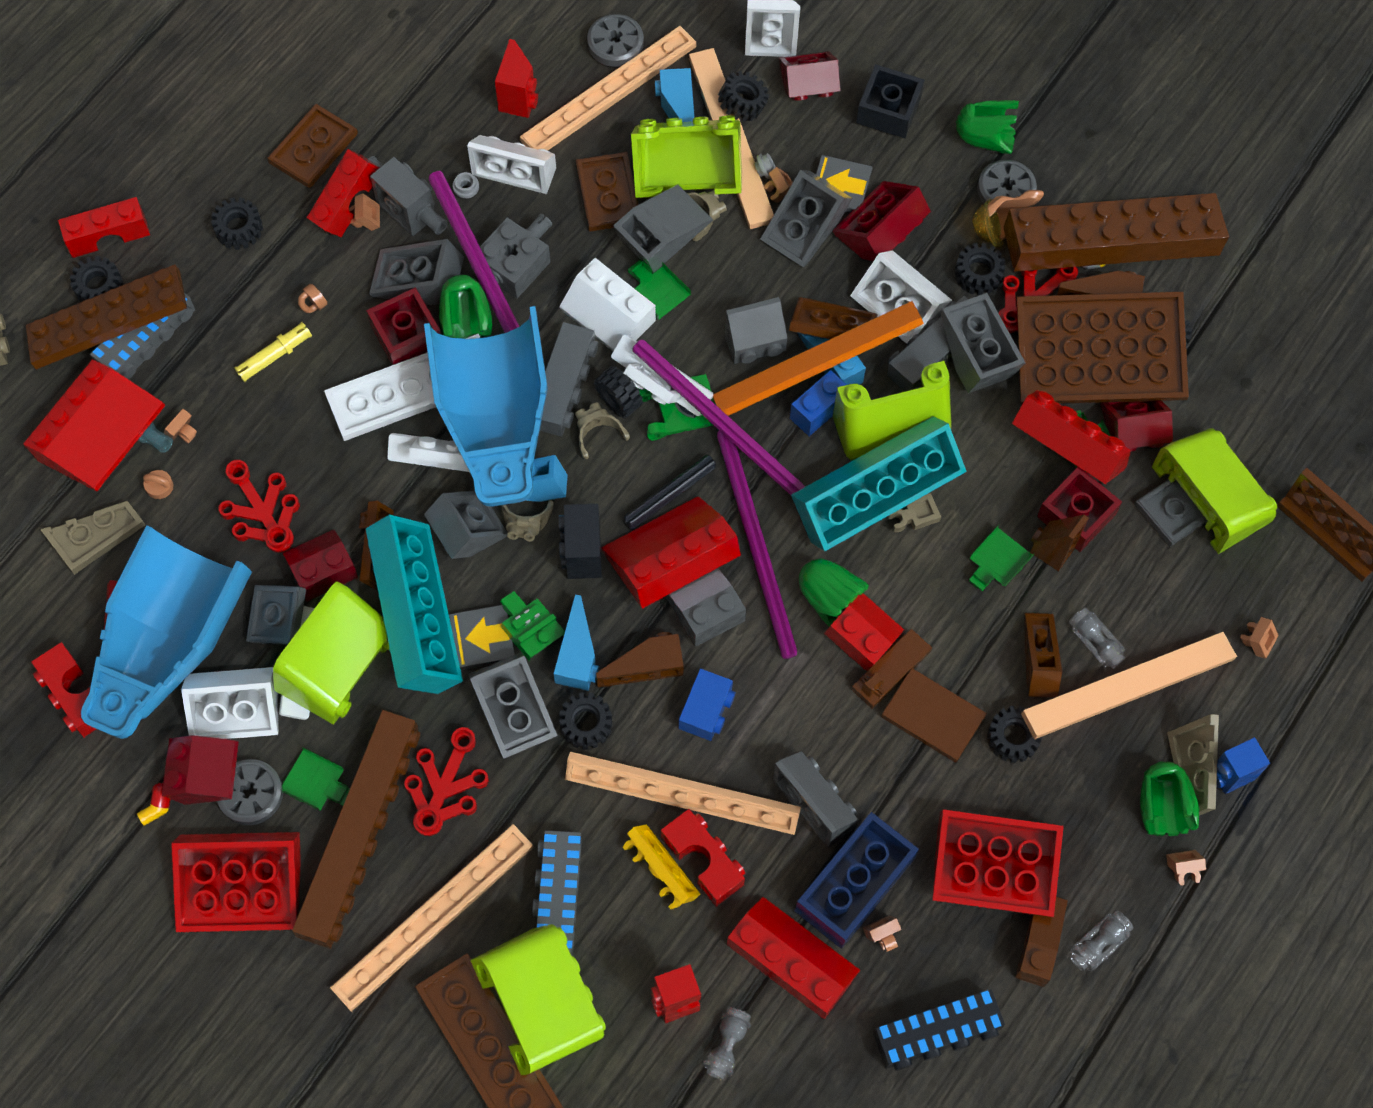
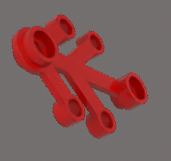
M1077 267L1057 268L1055 276L1036 291L1035 276L1038 270L1021 271V274L1024 276V297L1050 295L1060 286L1061 282L1076 280L1078 275ZM1064 270H1069L1072 273H1065ZM1013 275L1005 277L1002 289L1005 292V308L998 313L1009 333L1018 331L1015 292H1017L1020 282ZM1011 282V283H1013L1015 286H1014V287H1009L1006 283ZM1006 317H1013L1015 320L1010 321Z
M242 460L231 461L226 467V475L231 483L239 484L253 508L235 505L232 501L228 500L223 501L219 505V512L222 518L230 520L234 517L262 522L267 530L251 528L244 522H238L233 526L232 533L238 541H246L247 539L264 541L267 547L274 552L286 551L292 546L294 536L289 526L293 513L297 512L300 507L298 498L293 494L285 495L282 498L283 510L277 524L272 515L279 492L286 487L284 476L281 473H273L269 476V487L263 502L249 480L250 470L247 464ZM237 472L244 473L241 477H234ZM276 479L282 480L279 485L272 484ZM295 501L292 507L286 506L287 502ZM227 507L233 508L230 513H224L223 511ZM239 529H246L243 535L237 534ZM277 537H285L282 542H275Z
M462 727L453 732L451 741L454 750L441 779L434 764L435 757L433 752L427 748L418 751L416 755L417 762L424 769L434 793L429 805L422 793L423 783L419 776L410 775L404 781L406 791L412 795L418 810L414 815L413 823L415 829L421 835H435L441 830L444 821L460 814L472 815L477 810L476 800L469 795L463 796L459 803L441 809L446 798L473 787L482 789L489 782L488 775L483 769H476L471 775L453 782L465 753L473 750L476 744L474 733L469 728ZM463 738L470 740L467 746H460L459 741ZM429 754L431 758L428 762H422L420 760L421 756ZM477 775L485 777L481 783H476L474 778ZM413 780L419 782L418 787L415 789L408 787L409 783ZM466 801L473 803V807L469 810L462 808ZM428 817L434 819V823L431 826L423 824L424 820Z

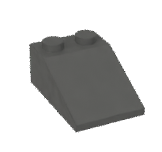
M800 170L760 239L800 266L805 267L839 223L853 198L811 171Z
M448 239L381 249L369 294L376 298L392 299L416 287L426 305L440 304L442 287L448 279L460 275L464 256Z
M987 293L948 306L940 311L955 370L968 394L1013 377L1025 364L1022 355Z
M719 568L666 596L695 647L745 622L746 608L733 586Z
M523 652L469 674L503 759L557 736Z

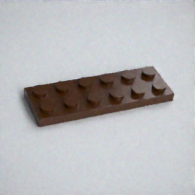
M174 264L27 324L26 331L31 364L35 369H39L187 309L180 270Z
M468 953L415 986L488 1108H563L540 1069L528 1075L520 1074L508 1047L514 1043H519L516 1034L490 988H482Z

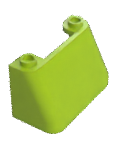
M945 361L930 364L923 369L921 374L923 387L874 400L870 399L866 388L862 385L849 384L837 387L833 420L846 456L853 461L933 416L949 423L951 428L950 381Z
M1209 428L1172 442L1160 449L1152 468L1159 477L1169 474L1168 479L1171 483L1177 480L1208 520L1205 528L1208 531L1213 529L1215 539L1210 544L1218 554L1268 525L1276 517L1277 504L1275 500L1264 492L1228 446L1224 435L1220 431Z
M335 582L276 660L273 667L274 691L334 725L339 717L343 718L348 713L352 704L349 702L350 691L379 652L385 653L389 650L383 616L350 588L340 582Z

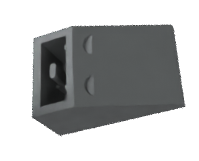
M676 185L632 208L613 226L619 238L655 273L662 266V262L665 264L709 225L713 219L679 185Z

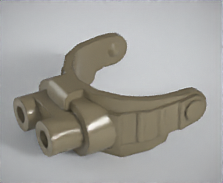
M715 190L709 193L705 191L699 194L695 192L687 193L713 221L720 218L721 213L727 211L725 203L718 201L719 196L715 194ZM713 221L693 238V241L702 239L709 232Z
M598 402L590 405L587 411L580 409L575 413L578 419L577 426L580 430L579 447L584 459H589V456L584 448L583 440L588 431L594 427L601 425L612 426L620 431L625 441L630 439L629 433L620 421L609 415L606 409H602Z
M548 501L547 508L542 513L525 517L509 511L507 504L502 505L508 538L516 540L520 537L526 541H533L535 536L539 534V531L548 523L554 507L553 501Z

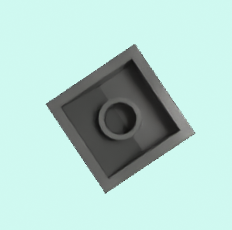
M779 297L726 310L725 338L734 364L741 362L751 363L757 358L764 356L774 357L786 351L787 333Z
M475 491L442 493L424 514L451 559L471 557L506 538L508 535L492 507L483 505L478 500Z

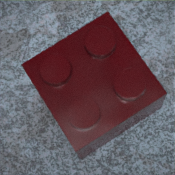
M416 287L366 310L370 326L392 365L428 352L424 324L430 323L431 328L438 334H441L439 327Z
M1077 467L1042 503L1037 517L1046 525L1050 521L1079 515L1089 517L1075 547L1077 551L1081 552L1116 516L1122 501L1088 473Z

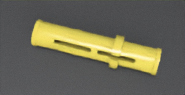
M301 322L286 334L276 336L277 340L239 366L234 367V369L241 376V379L246 382L284 354H291L293 348L312 337V334L308 328H305L306 325Z

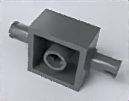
M375 156L368 158L369 161L380 167L370 176L376 203L412 237L426 225L436 235L441 234L447 228V220L443 219L434 210L435 203L432 199L431 186L425 179L417 178L407 163H401L393 157L383 165Z
M539 214L527 229L522 228L507 217L480 246L499 287L516 299L551 262L549 246L542 242L540 238L552 227V222L548 217H545L543 220V214Z

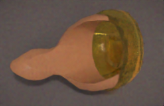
M1027 190L1015 198L997 196L994 199H987L973 216L972 222L975 233L982 240L992 243L996 248H1000L1004 243V239H1006L1003 227L1009 209L1033 206L1041 200L1044 192L1041 190Z

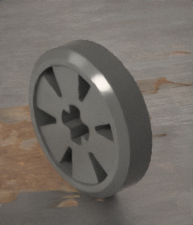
M609 14L597 19L591 25L587 35L588 49L592 57L599 63L610 67L622 66L641 53L644 46V36L640 25L631 17L622 14ZM612 38H616L617 40L620 39V42L615 43L614 40L611 42V39H612Z
M998 160L989 164L982 171L977 187L978 196L981 202L988 208L990 201L995 197L1008 196L1015 198L1027 190H1036L1037 183L1031 170L1024 164L1014 160ZM1003 184H1008V187L1012 186L1011 190H1006V187L1002 188Z
M247 759L236 762L232 799L217 801L225 816L235 823L241 825L262 823L272 817L280 807L283 799L281 779L277 772L263 761ZM251 786H254L253 788L257 792L256 795H250L246 799L243 793L244 789L249 790Z

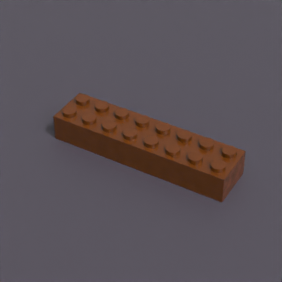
M1216 193L1010 208L1003 227L1014 272L1220 256L1229 238Z

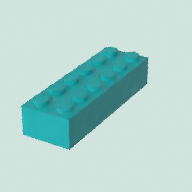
M933 416L793 493L791 496L810 542L823 551H827L967 471L949 423Z
M388 515L367 527L366 534L395 679L398 688L439 694L461 683L463 679L429 524Z

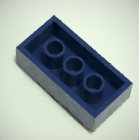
M871 812L800 897L794 911L842 949L913 862L919 849Z

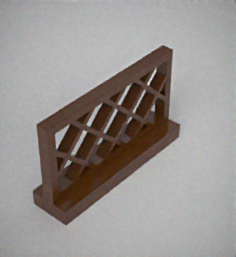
M1306 468L1301 472L1277 507L1363 582L1373 572V525Z

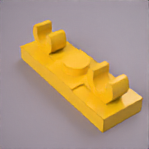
M647 824L633 827L627 833L631 840L624 844V850L636 846L638 854L632 860L638 862L645 859L649 864L650 872L656 878L665 882L667 887L661 889L659 895L663 897L670 892L674 895L673 903L668 906L670 909L678 908L684 903L694 901L701 895Z

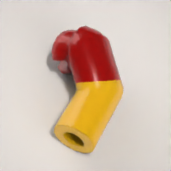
M157 783L153 786L150 806L137 813L143 826L166 814L169 810L171 799L162 796L163 783Z

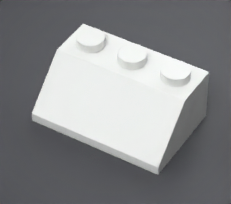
M747 0L745 55L795 56L800 6L794 0Z
M479 135L469 141L467 147L472 175L547 194L556 170L555 154L545 149L526 147L521 143L502 141L494 136L486 137Z
M893 250L878 254L850 295L866 310L877 313V317L913 301L924 324L898 336L905 343H908L916 334L920 336L925 331L927 324L936 317L938 319L941 317L940 311L946 308L952 301Z
M596 258L576 276L560 305V310L580 326L594 330L595 338L612 351L615 350L623 335H628L637 340L656 321L655 305Z
M273 667L189 674L185 678L181 692L189 736L232 739L278 735V693L274 691Z

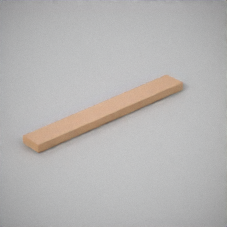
M678 26L636 57L522 134L520 141L526 147L548 151L660 73V70L666 69L696 48V41L681 26Z
M714 48L689 54V61L710 120H719L720 116L727 115L726 111L728 109L722 110L720 107L722 102L718 101V94L725 82V78ZM740 122L742 193H737L750 230L769 225L774 214L760 175L756 170L755 161Z
M1221 632L1025 709L1021 715L1035 740L1231 662L1237 655L1224 632Z
M570 752L567 760L565 780L795 835L801 809L799 806Z
M512 824L331 986V990L352 1012L534 848L533 844Z

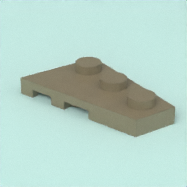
M125 501L95 511L91 516L79 520L74 518L65 521L66 524L55 528L47 527L41 529V531L75 575L145 526V523L129 502Z
M1214 714L1205 716L1167 733L1173 762L1184 769L1193 785L1199 805V815L1216 809L1219 715Z

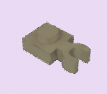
M931 493L904 507L905 510L899 509L887 516L888 519L897 517L901 520L900 523L894 525V532L903 531L906 525L910 523L913 529L916 530L941 520V515Z

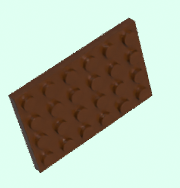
M1183 292L1017 297L1018 350L1025 361V364L1019 370L1020 405L1023 404L1028 395L1036 390L1047 392L1058 404L1188 400Z

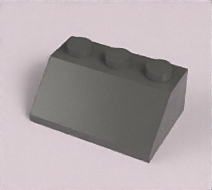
M801 751L775 763L773 781L792 805L801 807V816L827 848H830L856 828L858 822L856 818L858 816L857 811L848 801L845 803L838 796L839 790L830 779H824L819 773V765L811 756L807 758Z

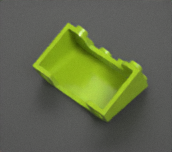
M720 116L719 120L709 121L708 117H695L690 122H682V118H670L666 120V123H656L655 119H645L640 121V125L635 126L631 133L636 198L655 197L676 185H679L683 190L715 189V194L742 193L740 121L735 120V116Z
M553 924L531 929L470 960L482 988L494 986L519 1041V1043H514L508 1047L521 1075H528L604 1038V1031L606 1029L603 1018L596 1012L593 1006L592 993L581 979L579 964L569 952L566 945L567 937L564 931Z

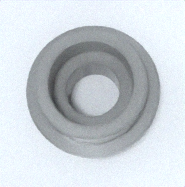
M768 153L757 155V162L754 164L758 174L761 177L765 175L767 179H770L769 172L776 168L771 156Z
M460 173L453 181V191L458 197L471 198L479 190V182L471 173Z

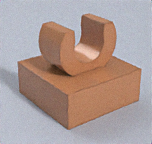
M776 167L769 172L773 181L767 182L764 188L768 192L776 188V193L770 198L777 203L784 198L793 182L786 172Z
M365 194L355 196V205L349 208V211L355 214V218L352 219L350 224L356 228L365 226L371 231L380 228V205Z
M182 409L165 428L163 435L171 442L179 435L189 444L197 433L194 428L188 425L192 415Z
M1261 617L1258 624L1254 622L1247 624L1252 635H1241L1240 638L1244 645L1253 648L1256 656L1267 658L1279 635L1272 620Z
M1196 850L1166 854L1168 867L1175 872V879L1180 885H1184V876L1190 872L1192 873V880L1195 883L1200 882L1201 875L1199 871L1206 870L1205 858Z
M889 915L863 927L866 938L872 942L879 941L882 950L888 952L898 947L893 933L902 930L897 918Z

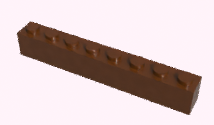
M382 710L292 930L297 938L331 949L333 942L339 941L344 927L341 922L345 913H350L355 901V896H352L356 885L360 886L364 880L366 868L363 867L367 857L371 858L375 852L377 832L379 829L383 830L387 822L388 813L386 810L389 802H394L397 797L400 775H405L409 767L410 759L407 758L411 748L415 749L419 742L420 732L415 720Z

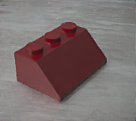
M883 181L833 230V233L862 259L874 261L879 253L892 251L899 243L903 242L906 236L923 222V219L931 210L918 186Z

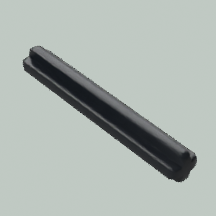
M710 455L702 457L625 514L623 517L625 524L630 529L639 526L714 470L716 467L715 461Z

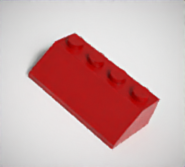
M1036 390L1028 395L1012 422L1013 425L1104 484H1107L1124 471L1128 464L1131 450L1125 446L1122 440L1114 436H1108L1101 431L1097 424L1083 420L1077 416V412L1072 408L1055 402L1054 398L1047 392Z
M764 897L745 914L727 939L728 947L823 1019L827 1017L860 972L859 968Z

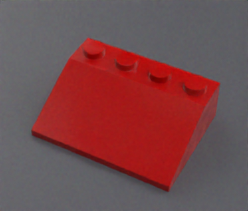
M92 359L23 445L40 463L98 491L165 407V404L112 368Z
M699 496L601 547L602 552L642 609L741 556L735 532L724 517Z
M950 810L940 811L932 900L1054 917L1064 826Z
M300 832L179 835L172 842L176 932L293 930L299 915Z

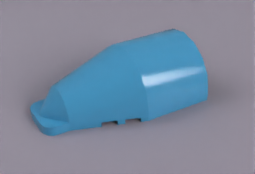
M535 306L530 307V317L523 325L507 333L487 338H450L438 334L431 328L430 323L424 324L434 403L474 479L475 493L478 500L483 505L490 507L527 500L533 493L531 472L548 390Z
M146 525L106 604L105 612L108 615L105 630H101L100 639L103 640L100 657H96L90 693L81 710L82 720L87 725L116 738L124 739L131 736L140 720L147 718L213 651L252 571L239 561H236L234 567L230 568L207 559L173 542L152 527Z

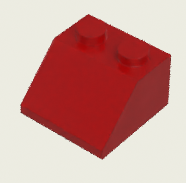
M509 39L495 79L499 112L529 118L531 109H535L538 103V93H535L537 79L533 76L532 65L516 41Z
M863 593L857 596L824 634L865 671H868L890 648L904 629Z

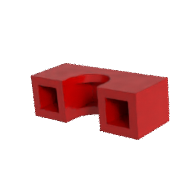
M348 149L307 218L325 231L342 237L355 214L349 211L352 198L359 191H370L372 188L370 176L380 167L364 156Z
M137 197L58 220L64 242L72 258L99 251L97 241L107 235L121 236L124 243L150 235L144 212Z
M61 642L32 661L37 670L33 675L42 688L46 685L49 687L52 693L48 695V698L57 710L63 708L67 714L63 717V720L72 733L78 730L85 737L96 730L87 725L81 718V710L90 693V688L79 694H71L69 692L72 682L84 673Z
M688 809L661 829V838L678 860L692 852L702 853L708 858L710 865L706 871L698 876L697 884L715 907H717L744 886L745 878L743 875L746 873L737 860L731 861L724 853L727 849L723 842L717 836L712 838L706 830L708 825L699 813L694 815Z
M690 964L654 977L655 987L651 988V1001L656 1016L660 1017L663 1015L665 1024L700 1011L699 1000H701V992Z

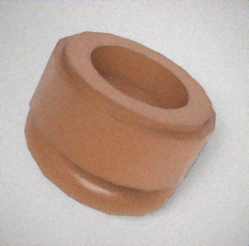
M308 284L303 288V293L298 298L300 308L306 313H313L317 309L321 310L327 305L326 299L313 284ZM307 297L313 303L311 306L305 304Z
M163 470L152 471L143 477L145 491L154 499L166 498L173 490V481L170 475Z

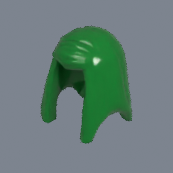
M983 101L965 105L956 119L958 135L964 142L972 146L1012 154L1015 142L1013 136H1015L1016 131L1010 125L1016 123L1017 115H1005V111L1007 109H1018L1019 101Z
M468 275L454 276L448 279L442 287L439 321L444 336L466 339L476 334H479L480 338L482 336H491L492 315L486 295L481 285Z
M822 558L806 563L799 573V587L802 594L829 627L836 620L834 617H838L842 613V609L847 608L849 603H852L858 595L863 594L869 587L864 580L852 574L844 567Z
M1160 761L1151 765L1144 773L1140 798V811L1147 833L1149 835L1154 834L1155 836H1164L1166 833L1169 836H1178L1179 833L1187 834L1189 829L1197 830L1199 826V805L1193 785L1184 769L1172 762Z

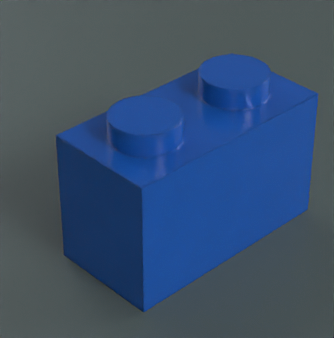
M830 370L791 404L790 419L808 436L812 435L833 416L837 387L847 384Z
M700 669L680 716L679 729L712 741L714 733L720 734L725 722V718L722 717L725 707H731L736 692L732 691L733 681Z
M1255 737L1225 751L1217 760L1216 786L1221 788L1224 794L1256 780L1270 764Z

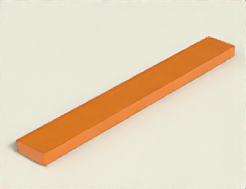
M913 301L713 394L716 406L729 416L924 324Z

